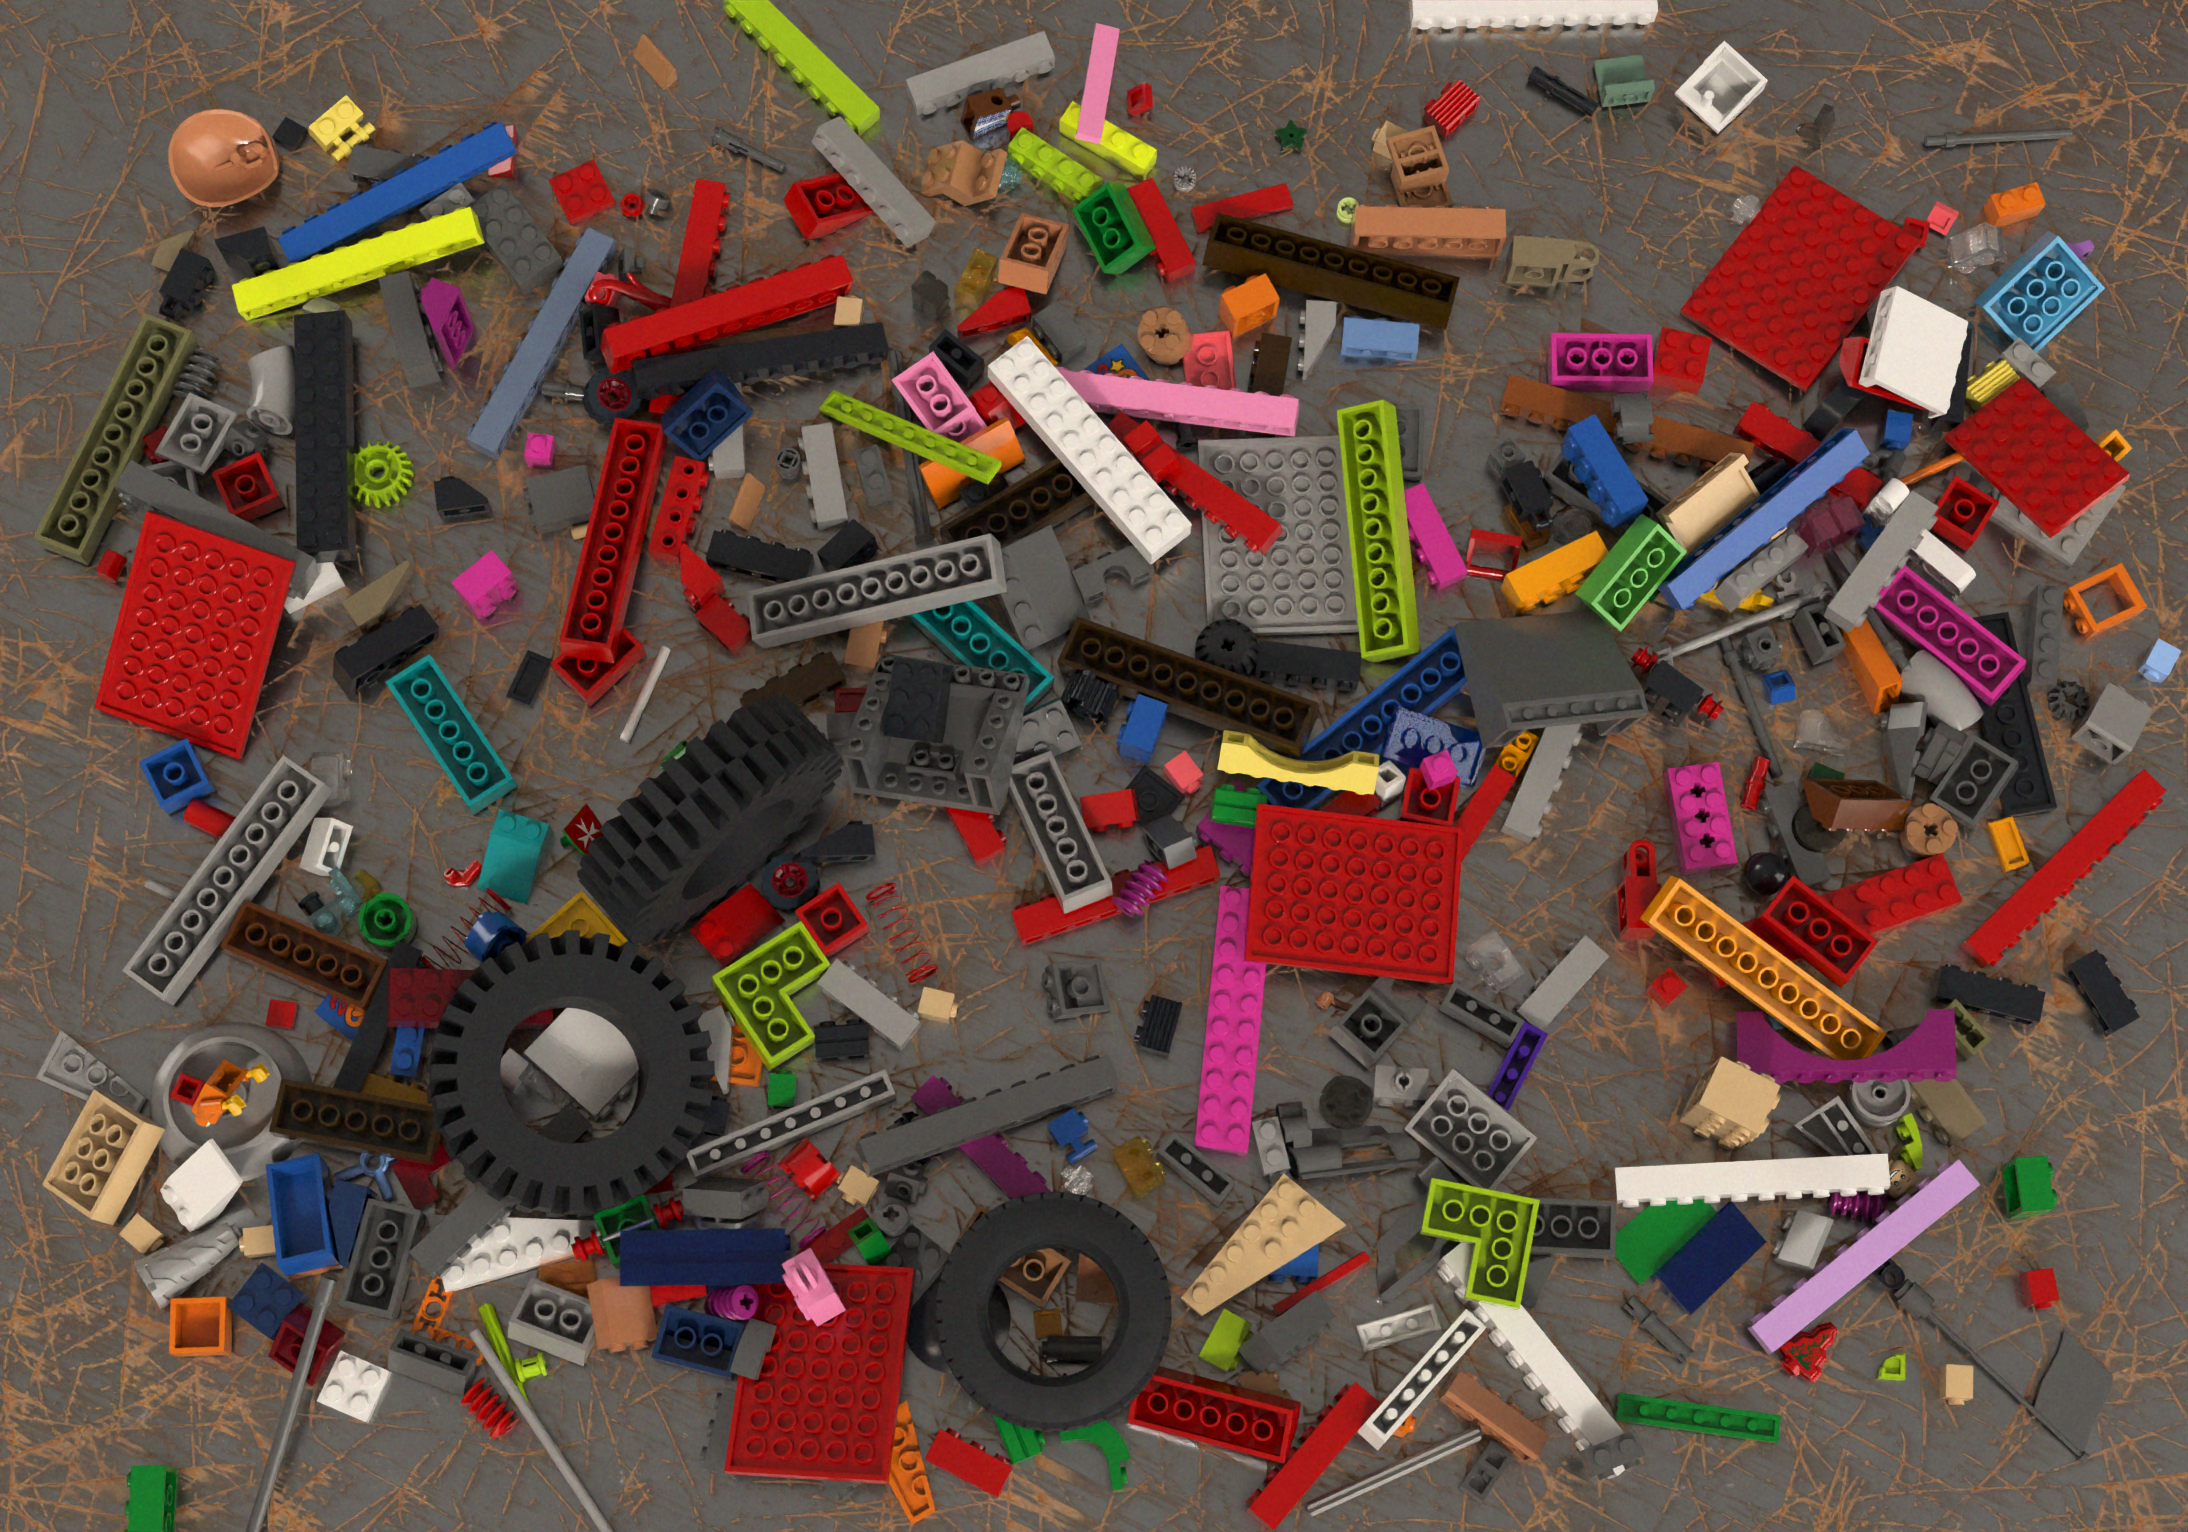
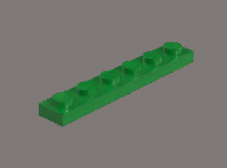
M1617 1393L1615 1421L1777 1444L1779 1443L1781 1415Z

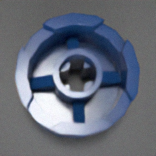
M486 911L479 915L478 921L471 928L464 943L469 953L480 963H483L490 957L494 959L499 956L505 947L516 942H519L520 945L526 944V935L528 934L504 913H490Z

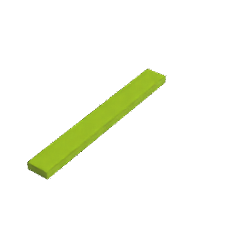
M834 389L819 407L822 414L985 484L991 482L1002 466L1001 461Z

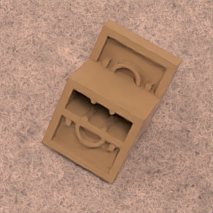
M1435 126L1387 137L1386 144L1393 162L1390 177L1400 207L1422 205L1424 208H1434L1439 205H1445L1453 208L1454 204L1446 183L1450 169Z
M964 140L933 148L928 155V165L922 178L920 194L928 198L943 193L964 206L996 198L1007 152L999 148L984 153Z

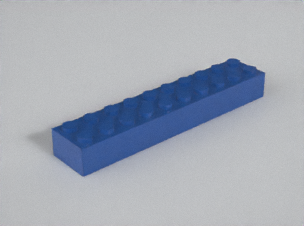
M1454 627L1449 629L1305 746L1300 759L1291 757V759L1302 761L1330 760L1352 751L1378 754L1381 757L1468 686ZM1267 777L1255 787V789L1261 790L1262 795H1267V805L1316 810L1339 791L1317 785L1305 786L1302 783L1292 781L1280 782Z

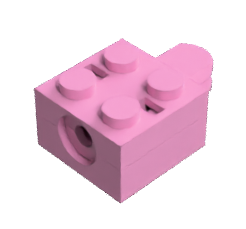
M811 1248L782 1263L786 1272L782 1277L789 1290L793 1293L794 1300L807 1321L813 1319L818 1327L846 1310Z

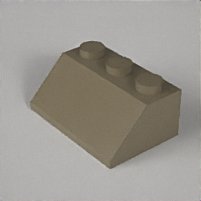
M1924 1079L1921 1082L1908 1081L1911 1091L1910 1100H1914L1920 1107L1919 1113L1926 1122H1931L1936 1129L1935 1134L1943 1144H1947L1948 1147L1956 1144L1988 1122L1957 1079H1951L1948 1082H1937L1935 1079Z

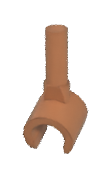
M1328 991L1320 993L1315 1001L1317 1005L1326 1010L1331 1003L1345 1010H1349L1352 1005L1335 998Z

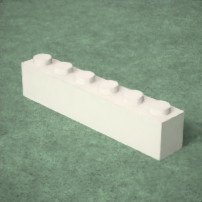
M1466 1309L1357 1432L1378 1451L1487 1327Z

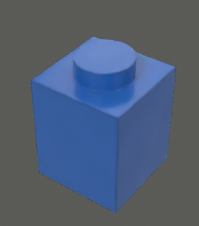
M1888 410L1882 418L1879 447L1888 450L1898 449L1904 451L1910 443L1913 414Z

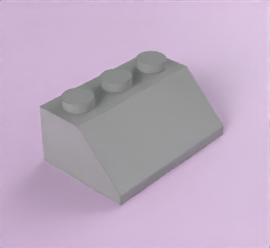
M531 1277L509 1320L508 1338L584 1366L596 1340L590 1301L587 1298Z

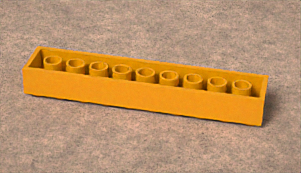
M1670 876L1640 917V920L1828 1059L1856 1060L1870 1057L1887 1034V1032L1680 878Z

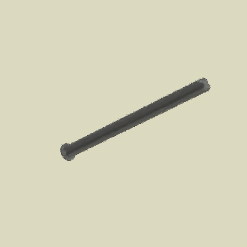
M891 349L888 352L887 361L896 415L913 423L909 404L892 382L893 378L904 372L901 351ZM902 448L916 529L914 539L916 542H928L933 540L935 535L931 533L923 480L918 465H920L919 456Z

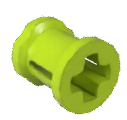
M542 1351L537 1352V1356L523 1360L520 1358L515 1359L516 1370L521 1383L525 1382L526 1378L540 1374L543 1376L548 1375Z

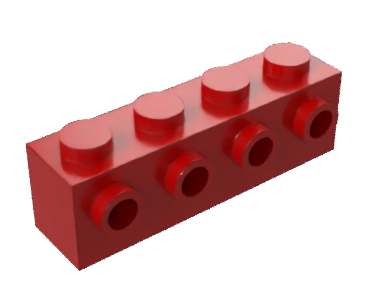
M675 455L648 547L650 558L680 565V547L683 544L689 547L687 539L689 533H694L696 519H693L695 511L701 509L703 496L700 495L702 487H707L710 472H707L705 462Z

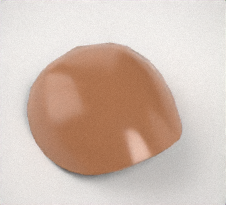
M211 109L193 114L184 120L173 133L168 148V162L172 178L183 195L197 205L221 207L244 201L268 187L279 173V157L269 133L253 117L233 110Z

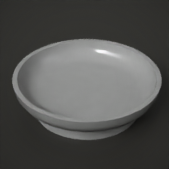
M225 1022L214 1024L192 1033L170 1051L159 1067L152 1085L150 1116L152 1121L165 1129L159 1140L162 1149L180 1167L201 1146L213 1138L243 1181L255 1179L266 1174L267 1164L287 1160L301 1143V1141L274 1137L269 1132L281 1079L312 1084L310 1072L304 1059L287 1039L275 1031L257 1024ZM224 1059L241 1069L247 1068L250 1070L260 1063L266 1066L270 1073L266 1080L256 1083L252 1076L249 1081L242 1082L235 1095H239L247 1105L241 1108L242 1113L238 1116H233L229 1109H227L216 1124H210L207 1127L201 1126L196 1122V1115L191 1111L193 1107L169 1097L181 1072L207 1082Z

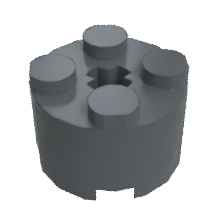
M1648 391L1617 394L1616 397L1612 398V403L1610 404L1612 418H1617L1616 428H1614L1616 443L1621 442L1623 445L1654 440V433H1650L1649 426L1654 424L1651 400L1650 398L1647 399Z

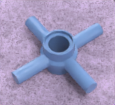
M362 1153L359 1163L334 1173L335 1179L342 1181L364 1173L375 1178L383 1201H388L394 1197L384 1174L388 1168L389 1161L394 1160V1158L379 1156L380 1164L376 1168L370 1169L368 1167L369 1159L378 1155Z

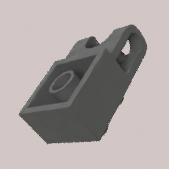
M1379 977L1340 1018L1329 1033L1334 1040L1368 1070L1428 1003V1000L1420 994H1417L1408 1002L1396 999L1391 990L1394 978Z

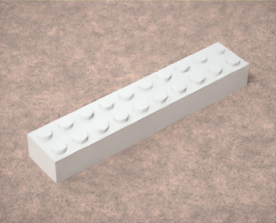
M1028 336L988 365V378L1150 565L1190 535L1191 522Z
M1461 1242L1437 1263L1439 1267L1437 1272L1446 1283L1450 1281L1457 1289L1454 1291L1457 1298L1463 1304H1469L1473 1309L1472 1314L1485 1324L1491 1332L1488 1335L1497 1347L1502 1346L1508 1353L1506 1358L1515 1369L1519 1367L1525 1374L1523 1380L1531 1390L1537 1389L1541 1394L1542 1398L1540 1401L1549 1412L1554 1411L1560 1418L1558 1424L1567 1434L1571 1432L1577 1439L1575 1445L1580 1451L1624 1434L1623 1430L1522 1305H1520V1309L1515 1310L1464 1299L1474 1245ZM1621 1465L1613 1468L1615 1474L1607 1478L1611 1479L1620 1475L1625 1470L1624 1466Z

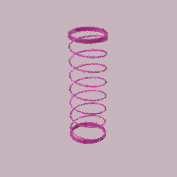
M767 1151L759 1153L741 1168L740 1172L746 1174L764 1161L767 1156L771 1159V1156L768 1155ZM766 1164V1165H765L754 1177H752L751 1179H754L756 1176H758V1175L761 1174L762 1172H764V1171H766V1170H768V1169H770V1168H773V1167H778V1169H777V1171H776V1173H777L778 1170H779V1166H772V1167H769V1168L763 1170V1169L767 1166V1164ZM787 1176L778 1177V1178L772 1180L771 1182H773V1181H775V1180H777V1179H779V1178H782V1177H786V1180H787ZM784 1182L782 1186L769 1199H771L772 1197L786 1189L792 1188L793 1186L779 1191L785 1184ZM797 1197V1198H794V1199L788 1201V1202L785 1203V1204L783 1203V1204H782L781 1206H779L775 1211H773V1213L776 1212V1211H777L778 1209H780L781 1207H783L784 1205L788 1204L789 1202H791V1201H793V1200H795V1199L802 1198V1201H801V1203H802V1202H803V1197ZM801 1203L798 1205V1207H797L785 1220H783V1221L781 1222V1224H782L784 1221H786L787 1219H789L790 1217H792L793 1215H795V1214L798 1213V1212H796V1213H794V1212L799 1208V1206L801 1205ZM819 1218L811 1219V1220H809V1221H807V1222H805V1223H803V1221H802V1222H801L797 1227H795L789 1234H791L793 1231H795L796 1229H798V1228L801 1227L802 1225H804V1224H806V1223H808V1222H810V1221H812V1220L818 1219V1222H817V1224L815 1225V1227H816V1226L818 1225V1223H819ZM822 1226L811 1233L815 1229L814 1227L797 1245L799 1244V1248L803 1249L807 1244L825 1233L827 1228Z

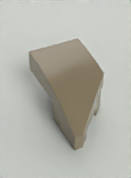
M188 230L162 240L151 265L169 272L180 249L183 248L190 251L197 231Z

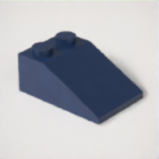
M336 1179L335 1185H331L329 1188L327 1201L330 1202L329 1210L339 1262L342 1267L348 1270L368 1198L376 1200L377 1193L368 1186Z

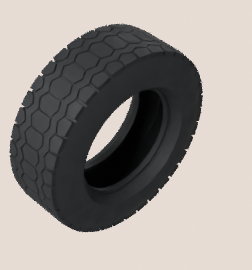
M1041 1192L1024 1195L1002 1203L984 1214L967 1229L954 1246L944 1265L936 1296V1327L939 1343L945 1360L959 1384L971 1398L993 1415L1008 1423L1044 1432H1064L1086 1428L1110 1418L1129 1405L1151 1381L1160 1365L1169 1340L1172 1320L1171 1294L1167 1275L1157 1252L1148 1238L1131 1220L1118 1210L1093 1198L1067 1192ZM1047 1248L1072 1250L1094 1261L1107 1274L1113 1284L1119 1304L1118 1326L1107 1350L1097 1361L1084 1370L1061 1377L1040 1376L1016 1366L998 1347L990 1324L991 1298L1000 1277L1008 1267L1021 1257Z

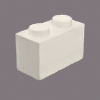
M314 818L299 868L319 876H338L353 826L334 818Z

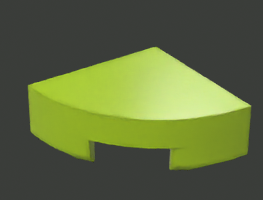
M1906 1353L1895 1354L1884 1360L1878 1369L1876 1379L1905 1381Z

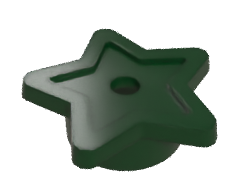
M1289 120L1286 128L1275 131V134L1281 138L1282 149L1303 148L1301 138L1307 133V129L1297 128L1294 122Z

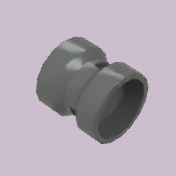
M785 447L776 453L775 463L778 474L788 480L796 478L802 469L800 454L797 450Z

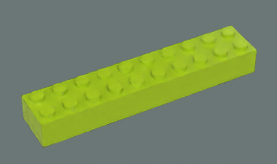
M1378 400L1337 410L1361 658L1376 663L1417 655L1421 653L1396 406L1385 400Z

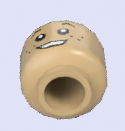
M1890 1159L1888 1164L1891 1186L1888 1190L1884 1191L1892 1199L1905 1196L1907 1193L1911 1195L1917 1189L1914 1185L1917 1180V1174L1903 1160L1893 1161Z

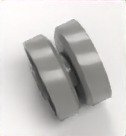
M1897 1079L1891 1083L1881 1082L1880 1080H1868L1865 1083L1852 1081L1846 1095L1847 1107L1852 1116L1862 1125L1871 1128L1887 1127L1894 1123L1908 1107L1911 1091L1907 1079ZM1875 1093H1879V1097L1882 1098L1876 1097Z

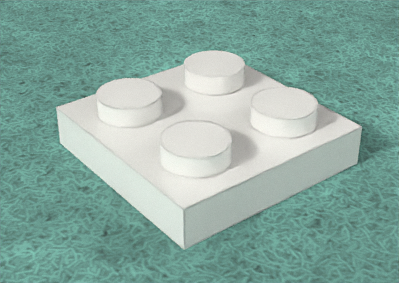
M340 1350L317 1401L369 1423L392 1372Z

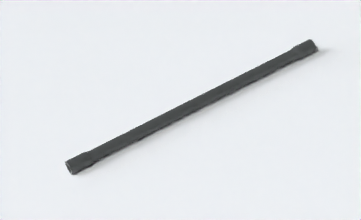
M321 1276L314 1299L315 1304L246 1532L261 1531L328 1306L331 1304L337 1284L335 1279Z

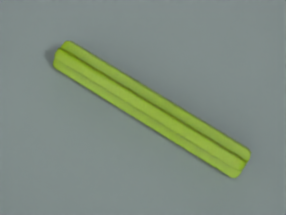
M491 1302L485 1303L478 1310L493 1351L528 1402L494 1306Z

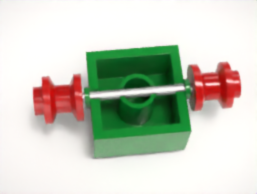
M642 1194L625 1204L593 1214L601 1235L598 1237L595 1229L590 1231V1237L582 1240L579 1236L574 1237L575 1243L571 1244L576 1259L582 1258L585 1263L588 1261V1255L597 1252L600 1256L604 1255L602 1246H606L611 1262L617 1269L643 1258L645 1252L667 1248L658 1223H660L662 1230L667 1228V1222L675 1219L679 1223L683 1222L681 1216L684 1215L681 1200L675 1201L674 1197H670L668 1205L660 1207L657 1203L653 1204L655 1211L653 1213L645 1194Z

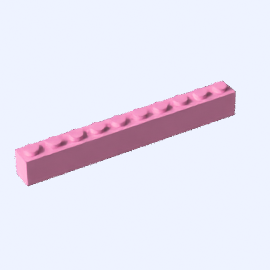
M1056 367L1094 412L1117 415L1121 411L1131 417L1295 437L1299 414V399L1291 395L1282 394L1279 397L1271 396L1262 391L1246 393L1237 388L1222 390L1213 385L1197 387L1188 382L1172 384L1163 379L1147 381L1138 376L1123 378L1113 373L1098 375L1088 370L1073 372L1064 367Z

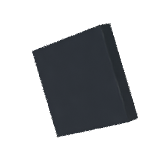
M1146 765L1125 788V790L1135 789L1140 820L1133 821V823L1142 830L1143 825L1168 814L1172 815L1186 797Z

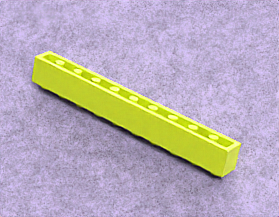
M460 207L455 209L453 213L436 215L422 223H411L404 229L387 231L382 236L373 239H363L358 244L349 247H338L334 252L325 255L317 254L309 260L293 262L279 270H268L263 275L255 278H244L239 283L233 284L232 289L238 313L248 321L485 242L476 213L471 207Z

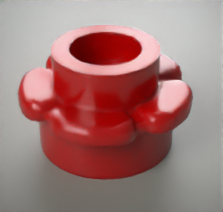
M628 193L620 202L621 211L626 216L637 217L642 213V209L645 208V202L639 195Z

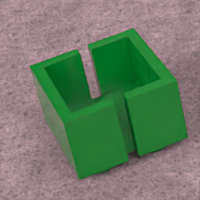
M2047 1156L2014 1158L2001 1165L2008 1219L2041 1216L2055 1209L2057 1194L2051 1185L2053 1167L2048 1162Z

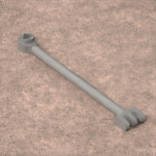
M1821 582L1810 590L1808 594L1673 647L1667 641L1654 645L1652 647V654H1658V660L1655 665L1664 660L1673 666V657L1810 603L1816 604L1825 601L1826 605H1828L1834 598V590L1829 583Z

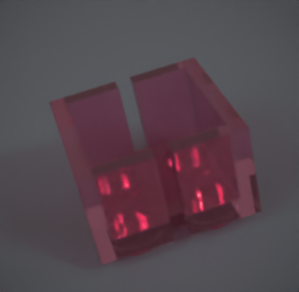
M1841 496L1828 502L1829 507L1820 509L1817 506L1805 513L1806 516L1800 521V525L1795 532L1809 545L1805 551L1808 558L1829 550L1830 547L1827 540H1830L1832 546L1836 547L1854 539L1862 528L1865 521L1851 496L1844 499Z

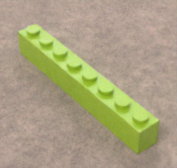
M723 0L725 12L731 18L736 17L746 33H752L764 50L767 51L769 49L774 54V59L780 66H786L798 83L803 82L808 87L807 90L814 99L817 100L819 98L832 116H841L859 137L880 119V108L769 0Z

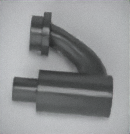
M1898 449L1869 450L1870 455L1863 460L1862 466L1866 469H1872L1878 464L1879 459H1884L1885 462L1880 471L1883 484L1886 485L1892 478L1897 479L1906 458L1905 454Z

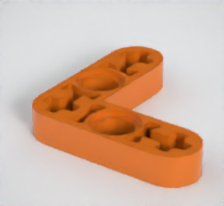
M437 1276L430 1282L410 1332L416 1334L417 1331L424 1330L426 1323L421 1322L422 1317L430 1322H436L434 1327L429 1325L427 1328L430 1340L441 1343L444 1338L452 1337L456 1342L455 1349L460 1350L461 1342L464 1341L466 1343L463 1347L473 1350L474 1347H477L473 1340L440 1328L455 1291L445 1292V1289H443L441 1295L446 1297L445 1302L438 1297L431 1296L433 1292L439 1294L441 1288L437 1282L442 1280V1278ZM431 1302H438L441 1305V1312L436 1317H430L426 1312L427 1306ZM477 1348L480 1357L476 1358V1366H479L485 1361V1358Z

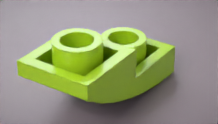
M1912 1113L1896 1121L1898 1124L1896 1129L1900 1138L1907 1142V1145L1899 1149L1901 1153L1899 1158L1915 1172L1922 1168L1923 1149L1916 1121Z

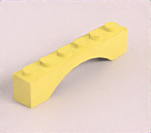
M1224 730L1217 770H1223L1229 774H1248L1255 778H1273L1280 782H1298L1305 786H1323L1331 790H1348L1360 795H1374L1380 755L1352 751L1330 760H1295L1270 751L1250 734Z

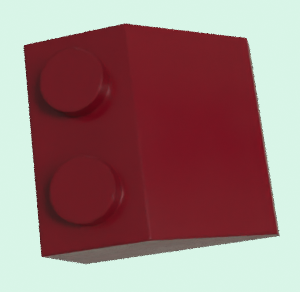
M303 1303L283 1320L268 1357L294 1373L312 1314V1309ZM324 1319L306 1378V1383L311 1386L316 1383L338 1352L346 1334L326 1319Z

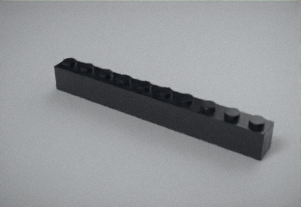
M879 322L633 360L632 376L637 399L652 400L662 395L678 396L688 392L713 368H716L733 384L739 382L754 384L764 379L779 380L784 376L790 375L804 376L809 372L815 371L829 372L834 368L840 367L854 368L866 363L872 365L879 364L887 360L889 348L883 323Z

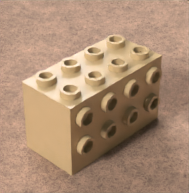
M1721 1056L1701 1074L1680 1122L1694 1128V1133L1708 1139L1710 1136L1718 1140V1145L1727 1150H1738L1743 1145L1747 1146L1755 1137L1758 1138L1760 1133H1764L1770 1121L1766 1116L1770 1113L1771 1109L1774 1110L1781 1098V1095L1778 1094L1781 1086L1775 1083L1776 1080L1773 1077L1764 1073L1758 1075L1750 1071L1751 1067L1740 1061L1734 1063Z

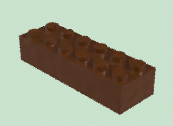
M245 899L220 945L227 955L363 1014L366 1013L388 964V961Z

